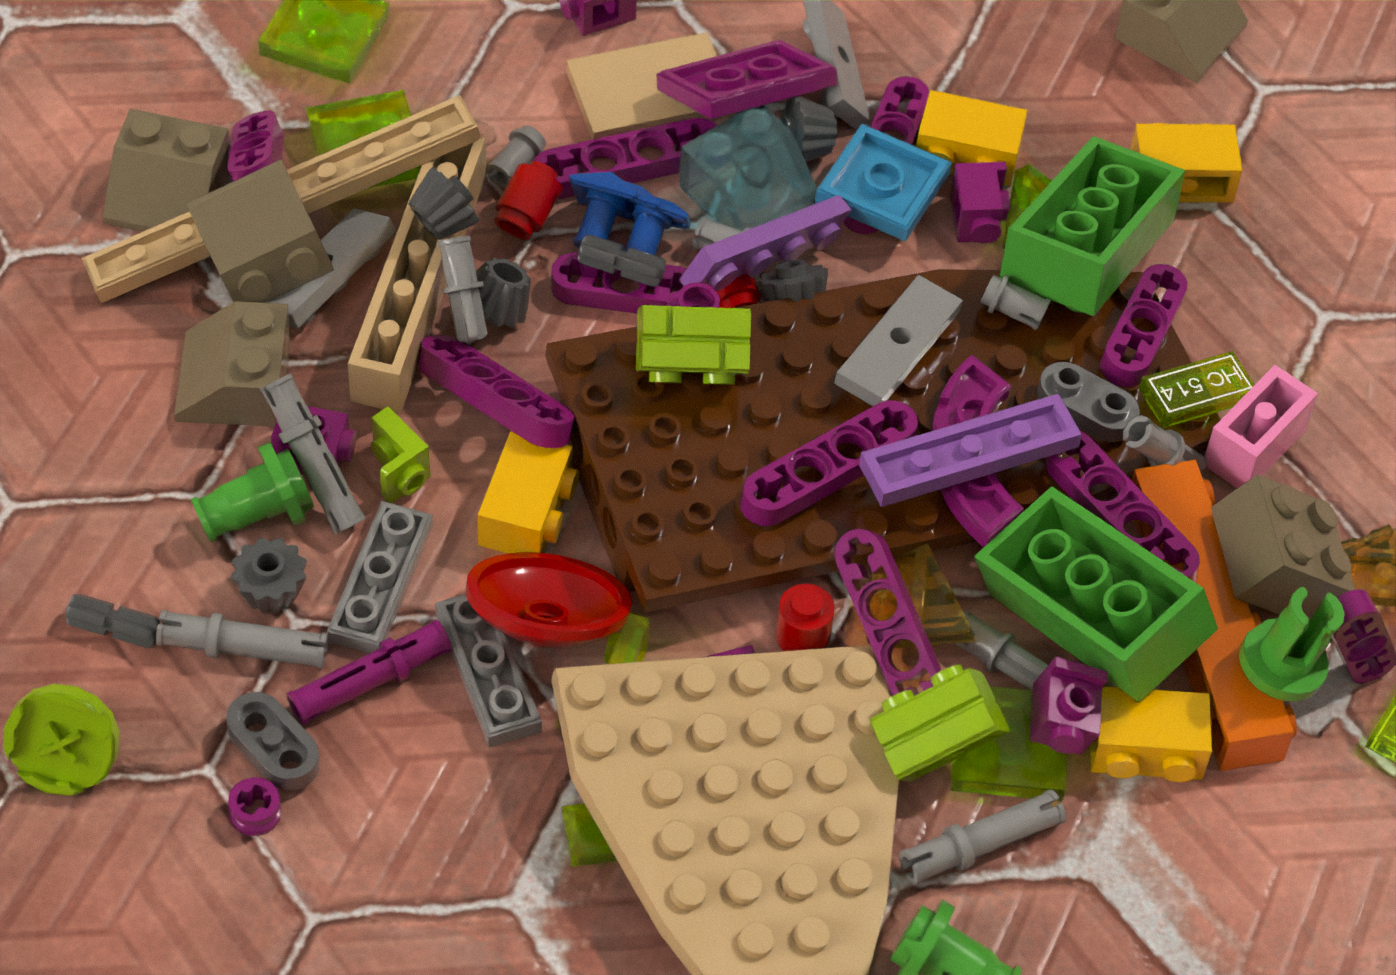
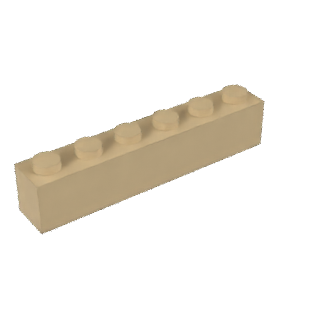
M481 137L482 139L422 164L410 199L426 173L434 167L439 172H442L447 179L454 175L466 186L474 198L469 204L475 209L486 178V137ZM408 204L348 361L350 402L380 409L389 406L394 412L398 413L402 412L418 367L421 341L430 334L444 295L442 289L447 287L440 247H438L437 243L440 240L425 228ZM467 228L441 240L465 236Z

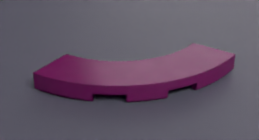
M971 355L957 368L942 391L934 414L931 431L994 413L1000 404L1008 398L1011 385L975 356ZM995 473L940 489L946 504L958 522L983 547L1024 510L1005 490Z

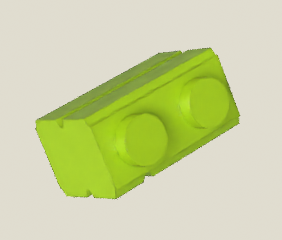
M653 305L638 307L636 371L649 372V382L681 383L682 373H703V384L735 385V374H749L750 309Z
M960 664L954 665L936 673L930 678L933 687L915 696L912 690H906L889 697L881 703L884 712L872 717L870 723L881 746L885 750L884 753L898 780L912 782L1009 733L1007 722L999 706L996 704L991 688L981 671L972 668L963 670Z

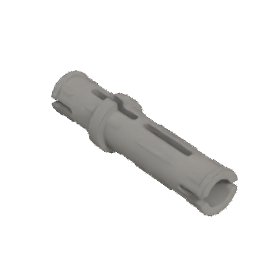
M289 373L260 388L282 430V433L278 434L282 443L288 442L293 454H295L309 485L327 516L334 534L364 520L366 517L362 513L357 501H355L338 464L318 428L322 423L318 415L312 416L292 374Z
M162 609L159 616V621H162V624L157 626L156 644L158 646L168 645L203 650L206 657L218 658L220 653L315 666L319 669H323L326 658L324 654L327 655L328 633L320 634L225 620L224 614L212 613L209 618L174 613Z
M1050 789L1039 796L961 827L958 824L948 826L942 830L941 836L910 849L901 850L899 853L901 868L903 871L911 867L913 868V872L906 875L907 880L913 885L954 867L960 871L974 864L975 858L1052 826L1065 823L1066 813L1063 803L1054 807L1051 806V803L1057 801L1059 796Z

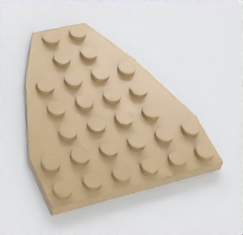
M871 645L555 668L551 681L571 781L658 932L691 975L869 974L887 904L899 780L894 775L884 753L885 750L881 746L870 723L872 717L884 712L881 703L891 697L888 684Z

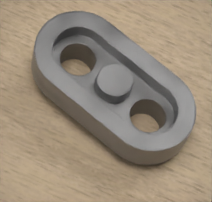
M1057 362L1049 365L1042 372L1036 392L1037 399L1059 394L1077 427L1100 440L1107 442L1122 441L1123 430L1126 424L1140 414L1139 405L1131 394L1078 365L1068 362Z
M250 692L241 695L231 703L226 717L229 737L268 781L272 782L275 787L283 790H297L309 785L315 779L320 767L318 746L315 740L278 700L266 693ZM254 724L265 726L263 730L258 732L248 730ZM290 761H294L300 764L299 767L293 769H286L282 767L285 763Z

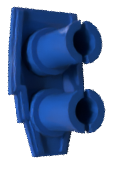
M613 172L570 175L569 180L577 202L588 206L578 234L573 241L577 248H579L584 236L588 234L608 240L616 216L635 221L624 251H628V248L632 247L655 255L664 230L671 227L685 230L690 228L691 223L688 213L675 203L653 196L642 186L623 181Z

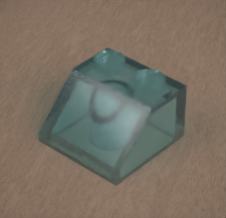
M764 105L739 112L681 147L679 187L715 222L743 231L747 227L754 228L816 204L817 186L792 131Z

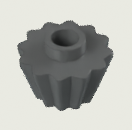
M799 96L786 100L785 109L781 111V117L777 124V139L780 148L783 150V159L788 160L790 166L805 163L832 153L833 147L836 145L837 121L834 118V112L828 107Z
M434 167L426 173L408 203L418 220L439 240L473 226L479 221L475 214L476 211L469 204L474 198L466 186L454 175L447 179L442 172H439Z
M492 258L491 261L487 260L476 271L478 282L483 281L484 287L479 288L485 321H489L497 327L507 325L514 328L516 323H524L526 320L531 278L526 275L527 271L520 268L517 263L510 262L505 258Z
M804 260L786 261L777 264L771 272L761 274V278L757 279V285L766 302L790 298L795 302L800 301L802 298L812 300L814 293L826 291L828 269L823 268L822 265L812 266L811 264H806Z
M259 538L254 545L242 546L241 555L232 560L235 570L231 574V580L252 608L260 609L263 614L270 611L277 614L281 609L290 608L292 601L297 598L306 580L304 570L307 560L298 555L299 550L296 545H286L282 538H276L272 541Z

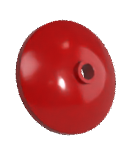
M517 552L485 559L470 570L465 588L469 604L485 622L520 642L542 648H567L605 639L620 630L627 623L632 607L629 591L610 573L581 560L549 553Z

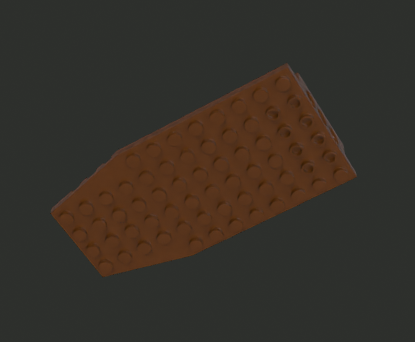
M937 269L814 293L812 300L802 298L800 301L795 302L791 298H784L736 307L750 309L751 337L749 374H735V385L703 384V373H682L681 383L649 382V372L636 371L637 326L547 343L545 358L561 396L560 403L568 407L574 414L571 439L568 444L573 446L572 463L574 469L579 470V482L616 578L629 592L636 590L642 609L646 613L838 572L839 569L834 555L836 544L841 536L855 529L872 531L883 537L894 559L977 542L958 522L946 504L940 490L881 507L865 476L856 479L788 519L772 526H760L745 518L740 509V499L744 483L752 473L873 407L834 384L837 371L918 275L959 297L963 302L957 316L888 399L905 403L913 409L918 420L915 436L931 432L934 414L942 391L957 368L971 355L975 356L1011 385L1008 398L1000 404L995 412L1038 400L1036 392L1042 372L1053 363H1073L1108 381L1100 369L1101 359L1106 345L1143 272H1130L1094 316L1069 310L1065 305L1051 300L1037 330L997 310H994L991 314L987 312L989 307L980 303L993 274L999 277L1001 270ZM1154 292L1152 300L1161 303L1156 292ZM1134 318L1131 320L1133 326L1140 331L1154 332L1157 330L1156 325L1148 319ZM1171 325L1143 382L1134 387H1117L1135 398L1139 405V416L1148 417L1163 430L1178 432L1184 438L1187 446L1201 454L1207 451L1213 427L1221 420L1212 401L1210 400L1169 413L1148 380L1193 366L1173 325ZM1128 346L1121 362L1129 364L1134 359L1136 350ZM1195 368L1151 380L1169 410L1210 399ZM1191 378H1196V379H1198L1199 382H1198L1197 380H1191L1190 383H1191V385H1193V386H1198V384H1201V386H1202V388H1203V391L1195 393L1194 391L1201 390V388H1200V387H1198V388H1193V387H1191V386L1189 385V383H1188L1189 379H1191ZM1177 382L1180 384V386L1182 387V389H1183L1184 392H1185V391H1189V392L1186 394L1187 396H1184L1183 392L1181 391V389H1180L1179 386L1177 385ZM1160 387H1163L1164 390L1172 388V395L1170 401L1167 399L1164 392H1160L1162 391ZM1169 390V391H1165L1166 394H1167L1168 397H1169V395H1170V390ZM885 423L882 426L881 432L889 428ZM899 426L894 427L899 432H901V428ZM1079 429L1087 434L1130 480L1132 479L1134 469L1151 466L1146 456L1129 448L1124 440L1107 442ZM843 443L836 447L842 456L849 459H858L861 456V452H863L858 445L852 443ZM1065 452L1060 453L1061 459L1069 457ZM1076 453V454L1070 456V457H1072L1077 463L1079 462V454H1078V453ZM1045 458L995 473L1005 490L1024 508L1023 512L1051 486L1069 497L1045 469ZM802 466L794 470L796 476L805 482L815 483L823 478L817 469L810 466ZM1082 470L1080 471V478L1084 474ZM1097 484L1092 486L1089 492L1097 500L1103 501L1107 493L1116 489L1108 484ZM758 493L756 499L760 501L764 497ZM777 494L768 499L775 503ZM858 541L856 543L857 553L850 557L851 562L862 564L863 566L869 565L867 557L874 553L873 546L862 545Z

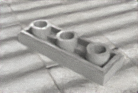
M804 0L803 4L807 18L803 20V28L809 39L813 42L814 57L837 69V85L824 88V92L820 94L821 103L834 112L835 119L840 117L857 130L861 124L866 125L871 120L844 11L831 0Z
M353 208L321 240L334 270L265 303L288 304L289 324L291 327L300 328L309 323L315 317L316 311L334 293L345 288L349 278L366 261L376 257L381 250V246L394 235L396 230L391 218Z
M918 275L837 371L834 384L872 406L887 401L957 316L963 300Z
M381 501L328 627V642L367 653L379 649V642L388 638L433 527V514Z
M466 594L436 602V616L450 640L451 654L488 748L542 732L541 718L507 635L485 622L471 607Z

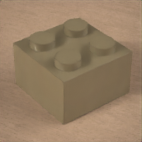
M1257 474L1211 507L1235 598L1280 615L1288 607L1293 593L1298 588L1304 587L1307 590L1308 596L1301 606L1303 612L1310 620L1326 594L1331 592L1338 597L1348 591L1355 590L1350 573L1351 562L1343 550L1337 530L1338 518L1330 503Z

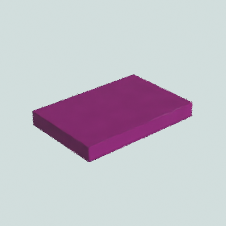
M782 40L768 42L656 73L657 90L710 119L837 85V69Z

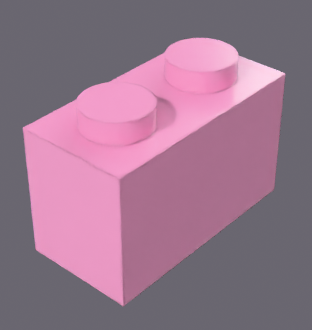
M1274 365L1213 427L1204 457L1207 462L1206 468L1236 488H1239L1257 474L1263 476L1306 431L1318 393Z

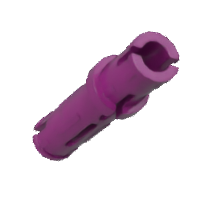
M435 619L420 629L395 641L392 638H387L379 642V649L343 667L337 668L333 672L305 686L287 692L288 703L301 725H305L308 721L346 702L352 701L392 679L401 682L409 678L410 670L442 654L451 652L450 640L441 623Z

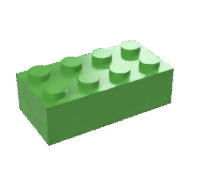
M1093 136L1008 228L999 277L1003 278L1006 274L1010 276L1009 282L1023 289L1063 304L1069 310L1094 316L1174 222L1185 170Z
M1052 486L974 556L991 597L1086 665L1108 671L1107 680L1138 702L1143 700L1218 630L1203 587Z

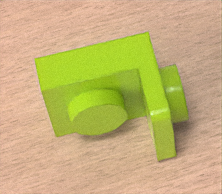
M387 406L371 417L373 433L371 448L377 460L383 465L380 469L382 497L388 503H393L403 495L408 496L417 492L425 484L426 480L431 477L429 446Z

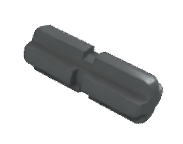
M591 234L584 236L578 250V261L581 264L612 274L619 270L622 271L621 277L652 287H657L661 283L666 271V260L663 257L629 247L628 251L622 250V244Z
M74 594L71 597L65 612L66 622L69 625L101 635H107L108 631L113 632L112 638L145 648H151L155 645L157 626L160 624L157 616L120 606L118 610H114L113 603L83 594Z

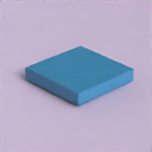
M861 124L816 190L815 202L819 203L840 195L851 208L848 217L906 242L949 176L952 162Z

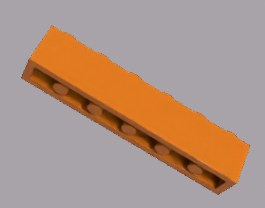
M1196 460L1183 461L1172 466L1170 464L1134 469L1131 481L1188 539L1199 553L1200 564L1195 583L1205 590L1218 630L1182 663L1192 692L1210 693L1212 750L1219 770L1225 771L1284 761L1291 739L1297 733L1296 717L1289 704L1284 705L1283 700L1266 695L1256 688L1246 677L1240 665L1239 648L1241 642L1249 631L1261 624V620L1256 612L1250 611L1247 602L1235 598L1211 507L1215 505L1211 482L1208 479L1202 478ZM1134 520L1139 538L1148 537L1154 532L1148 523ZM1163 543L1159 547V550L1161 552L1163 549ZM1165 559V563L1177 568L1180 572L1183 571L1184 564L1180 562L1177 565H1171Z

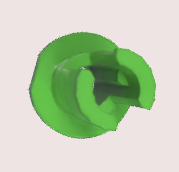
M270 442L257 447L264 461L263 463L246 470L247 474L219 486L212 493L199 499L197 496L191 499L210 542L217 540L216 537L225 532L242 529L266 517L270 520L285 512L288 513L293 526L306 521L304 514L309 509L314 508V504L289 449L276 454Z
M1304 587L1298 588L1291 596L1288 607L1280 613L1277 619H1267L1246 634L1239 648V661L1246 677L1260 691L1283 701H1301L1313 696L1319 690L1329 670L1325 649L1330 643L1331 635L1343 624L1345 615L1342 604L1331 592L1326 594L1309 620L1301 606L1308 596L1307 590Z
M943 899L934 911L921 905L889 959L901 966L897 975H1020L1022 972V968L1017 965L1011 968L1000 961L992 950L949 925L948 922L955 907Z

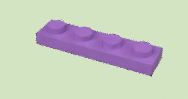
M840 195L702 247L679 281L683 286L690 283H704L719 291L731 284L737 277L745 274L754 277L777 261L795 260L805 250L813 247L822 250L840 236L842 230L839 226L851 212V208Z
M1055 394L861 452L859 466L880 506L884 507L1078 448L1082 434L1060 395Z

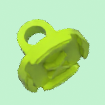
M51 684L31 690L17 701L3 728V749L8 761L11 757L13 764L18 768L17 774L27 784L48 794L70 796L82 793L85 788L92 787L94 784L98 785L107 777L120 748V730L112 711L96 695L77 686Z

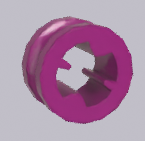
M251 777L240 781L230 791L228 798L230 819L232 825L239 832L248 836H260L269 833L277 826L281 818L280 796L278 789L272 782L264 778ZM255 799L264 800V807H258L254 815L246 813L245 806H252Z

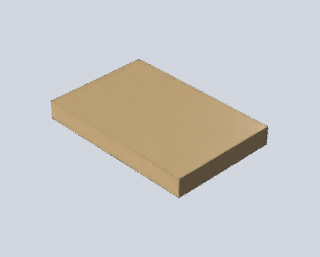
M708 32L566 60V72L592 140L690 118L714 120L736 115V113L710 119L657 90L656 73L717 56Z

